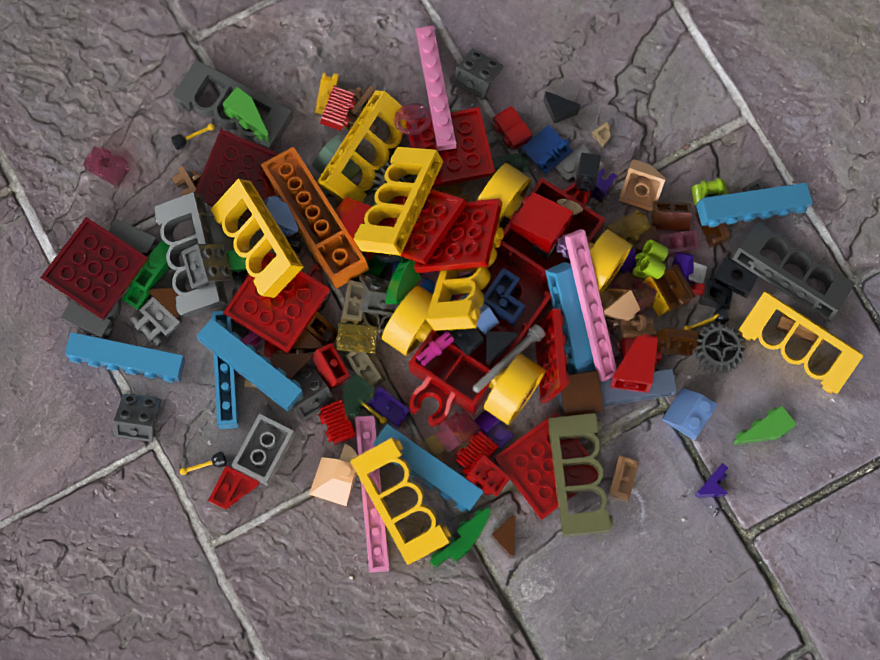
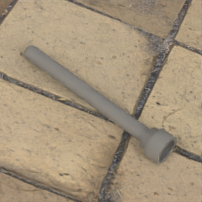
M534 324L528 330L527 337L476 383L473 390L480 392L532 342L540 341L545 336L544 330L539 325Z

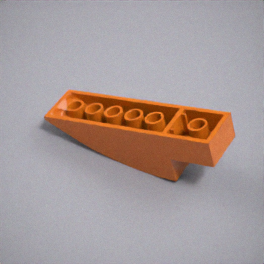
M294 146L262 163L261 166L278 197L282 199V202L288 204L298 226L299 234L320 269L325 271L335 289L348 283L349 280L359 277L360 274L362 275L369 271L364 256Z

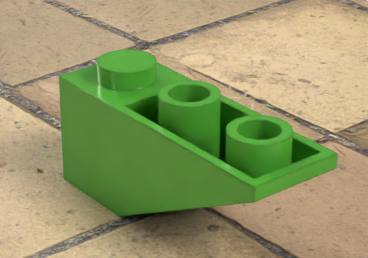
M236 87L223 102L225 114L232 119L235 117L239 120V124L243 128L251 129L259 140L262 141L264 139L269 142V134L252 97Z
M783 406L778 409L774 407L766 413L767 417L761 420V418H758L751 424L752 428L746 431L743 429L736 435L737 439L734 441V445L776 440L793 429L797 424Z

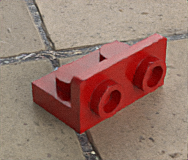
M479 454L469 469L464 468L462 471L467 475L466 479L474 485H479L486 496L493 495L498 497L510 480V477L483 454Z

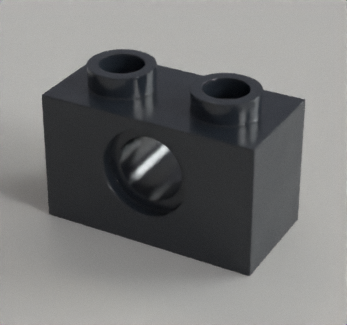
M581 153L574 188L582 192L594 191L598 179L601 155Z
M724 258L713 281L742 297L748 298L758 276L739 265L732 258ZM733 273L739 274L740 277H741V279H740V280L734 279V278L732 277V274H733Z

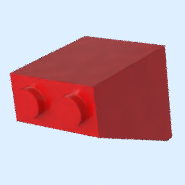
M533 192L530 197L526 196L521 203V206H523L519 212L515 211L511 216L510 228L549 254L558 242V239H560L570 225L574 212Z
M346 197L335 209V212L351 238L354 239L360 224H365V214L372 206ZM361 251L366 260H370L375 254L374 252Z
M642 334L636 338L614 373L610 388L649 393L653 384L658 338H653L649 334Z

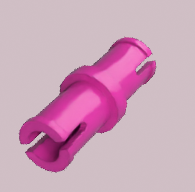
M445 331L436 341H431L429 347L416 356L419 361L426 356L420 362L423 366L436 355L442 354V350L454 341L452 336L445 341L450 335L449 332Z

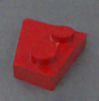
M225 466L208 501L227 510L258 487L260 482Z

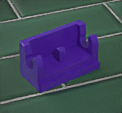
M605 169L599 171L594 191H591V196L601 203L605 201L614 189L617 175L612 173L607 180H603L601 176L604 174Z
M380 386L377 388L376 394L369 399L368 405L382 417H385L397 429L410 415V410Z

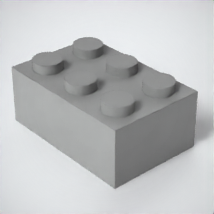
M259 414L233 461L232 467L234 470L269 486L296 436L295 432Z

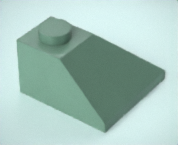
M339 134L323 147L312 163V166L320 174L323 173L344 140ZM349 159L341 173L351 180L361 171V168Z

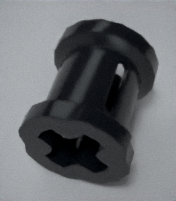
M301 236L286 238L289 244H295L290 245L292 249L297 251V253H301Z

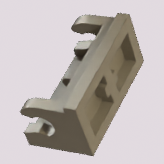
M349 280L347 284L340 320L342 323L352 321L356 325L359 321L361 322L363 314L361 306L366 293L361 282Z
M361 345L346 355L365 388H373L376 383H382L386 380L366 347Z

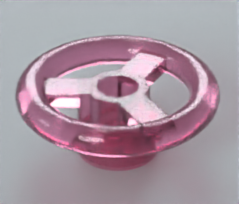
M419 103L406 104L395 114V126L403 134H419L429 127L431 112L426 106ZM423 114H425L426 120L424 124L418 128L417 122L419 118ZM400 120L408 121L412 129L404 128L400 124Z

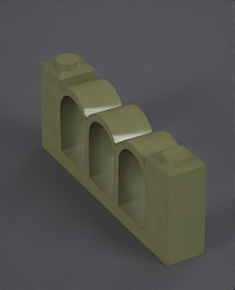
M596 413L549 418L548 426L562 538L609 533L611 527H614L613 516L609 515L608 510H604L607 497L605 492L598 487L603 478V469L601 464L595 460L600 448L599 440L596 437L598 430H601L600 418L596 419ZM586 438L593 443L594 453L592 455L562 460L560 440ZM590 465L597 471L598 479L588 485L565 487L563 467ZM594 492L601 499V507L593 512L569 514L566 494Z

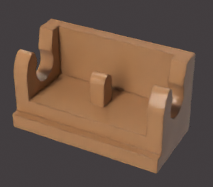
M619 455L608 496L629 502L639 465L638 461Z

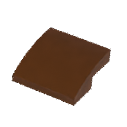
M597 370L569 374V384L560 392L564 416L602 412L603 404Z

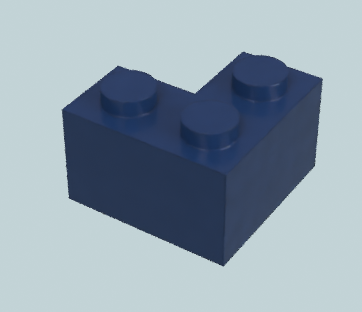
M503 268L485 293L483 303L489 306L494 315L514 327L525 311V305L512 297L519 286L520 278Z

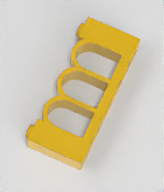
M375 91L317 180V184L340 203L346 197L364 203V198L367 194L363 191H367L373 186V180H375L374 170H379L380 167L385 166L389 159L388 148H394L401 142L402 134L407 132L406 121L415 120V117L386 91ZM377 116L387 124L390 130L389 138L385 143L369 130ZM363 137L376 150V158L372 164L355 152ZM349 159L356 163L363 173L362 180L357 186L341 173Z
M407 147L396 148L391 157V165L385 172L387 183L380 186L374 196L376 205L366 212L364 217L365 224H360L358 231L355 233L353 240L361 251L393 255L402 254L443 164V160L437 150ZM405 175H418L415 183L397 182ZM396 196L408 197L404 205L388 204V201ZM385 218H397L394 227L378 226L377 224Z
M237 179L210 210L214 215L215 221L222 225L224 233L234 238L235 252L239 256L246 258L247 272L252 277H255L253 282L257 287L258 293L262 296L275 298L298 274L303 265L252 182ZM249 208L252 216L238 230V220ZM261 228L264 236L250 250V239ZM273 248L277 256L262 271V260Z
M499 224L488 267L495 261L497 257L495 248L500 247L504 236L503 229ZM488 267L440 271L426 316V320L434 330L476 328L478 319L481 316L479 308L484 302L481 290L488 284L491 275L487 269ZM476 271L468 278L457 279L459 272ZM470 293L463 300L450 301L452 294Z
M766 290L739 328L741 336L749 341L751 339L756 340L758 337L760 343L768 349L781 348V354L787 362L791 364L804 363L806 373L814 379H822V388L830 394L833 392L838 394L864 356L862 352ZM778 309L795 320V323L781 342L770 343L763 337V328L775 310ZM801 324L818 335V337L803 357L793 358L787 354L785 345L798 325ZM824 339L841 350V352L826 372L816 373L810 369L808 360L821 340Z
M393 436L353 458L351 463L407 565L448 544L452 535L447 526H443L442 523L437 525V515L433 508L422 504L424 500L423 489L419 483L408 480L411 474L410 465L404 458L400 457L403 454L402 450L404 448L400 440H396ZM389 462L401 464L405 471L404 479L380 493L370 472ZM404 486L415 489L418 494L417 504L393 516L383 497ZM416 511L428 513L432 520L431 527L407 541L397 521Z

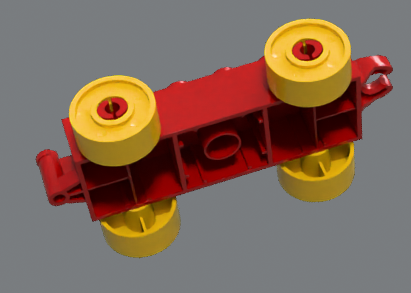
M505 163L490 179L477 201L501 199L503 204L498 224L503 228L515 211L519 212L523 207L521 203L530 187L532 179L510 164ZM541 177L528 195L529 197L535 192L557 203V200L567 199L578 203L582 207L583 212L572 216L571 223L563 235L571 234L579 229L585 230L599 295L601 296L622 267L633 245L609 229L602 234L606 219L586 206L590 202L591 191L582 192L574 188L575 183L561 190ZM511 221L503 230L504 236L500 247L495 248L497 257L493 264L487 268L491 274L490 280L481 292L484 296L502 269L505 268L520 278L519 286L512 297L525 305V311L514 327L495 315L499 323L489 332H515L518 337L490 366L486 364L487 333L483 335L481 332L479 333L483 336L484 343L470 355L466 356L453 341L442 350V354L436 355L425 366L420 363L426 356L420 361L416 356L429 347L431 341H436L445 332L444 330H434L426 320L433 294L420 285L414 287L404 298L383 332L382 340L405 356H409L422 342L409 361L410 373L423 381V384L413 392L410 398V412L417 414L425 398H435L439 403V409L436 413L429 416L428 424L431 427L442 424L448 418L450 408L454 403L471 415H474L491 390L492 392L484 405V409L507 425H510L524 408L546 372L544 368L520 353L510 365L508 364L480 392L473 390L476 383L527 337L528 330L534 324L538 325L552 305L545 270L563 262L571 264L570 258L562 257V253H558L557 249L547 260L530 250L533 243L510 228ZM457 294L453 301H458L465 294Z

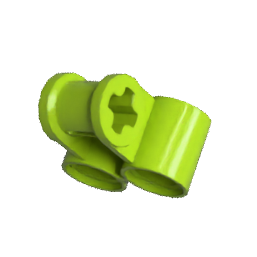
M719 177L713 181L705 182V180H701V184L692 186L691 192L694 206L696 207V204L702 198L727 195L726 181L721 180Z
M652 239L648 240L643 247V252L635 256L636 266L633 269V275L638 278H647L649 276L656 279L661 278L666 269L665 264L662 262L668 255V248Z

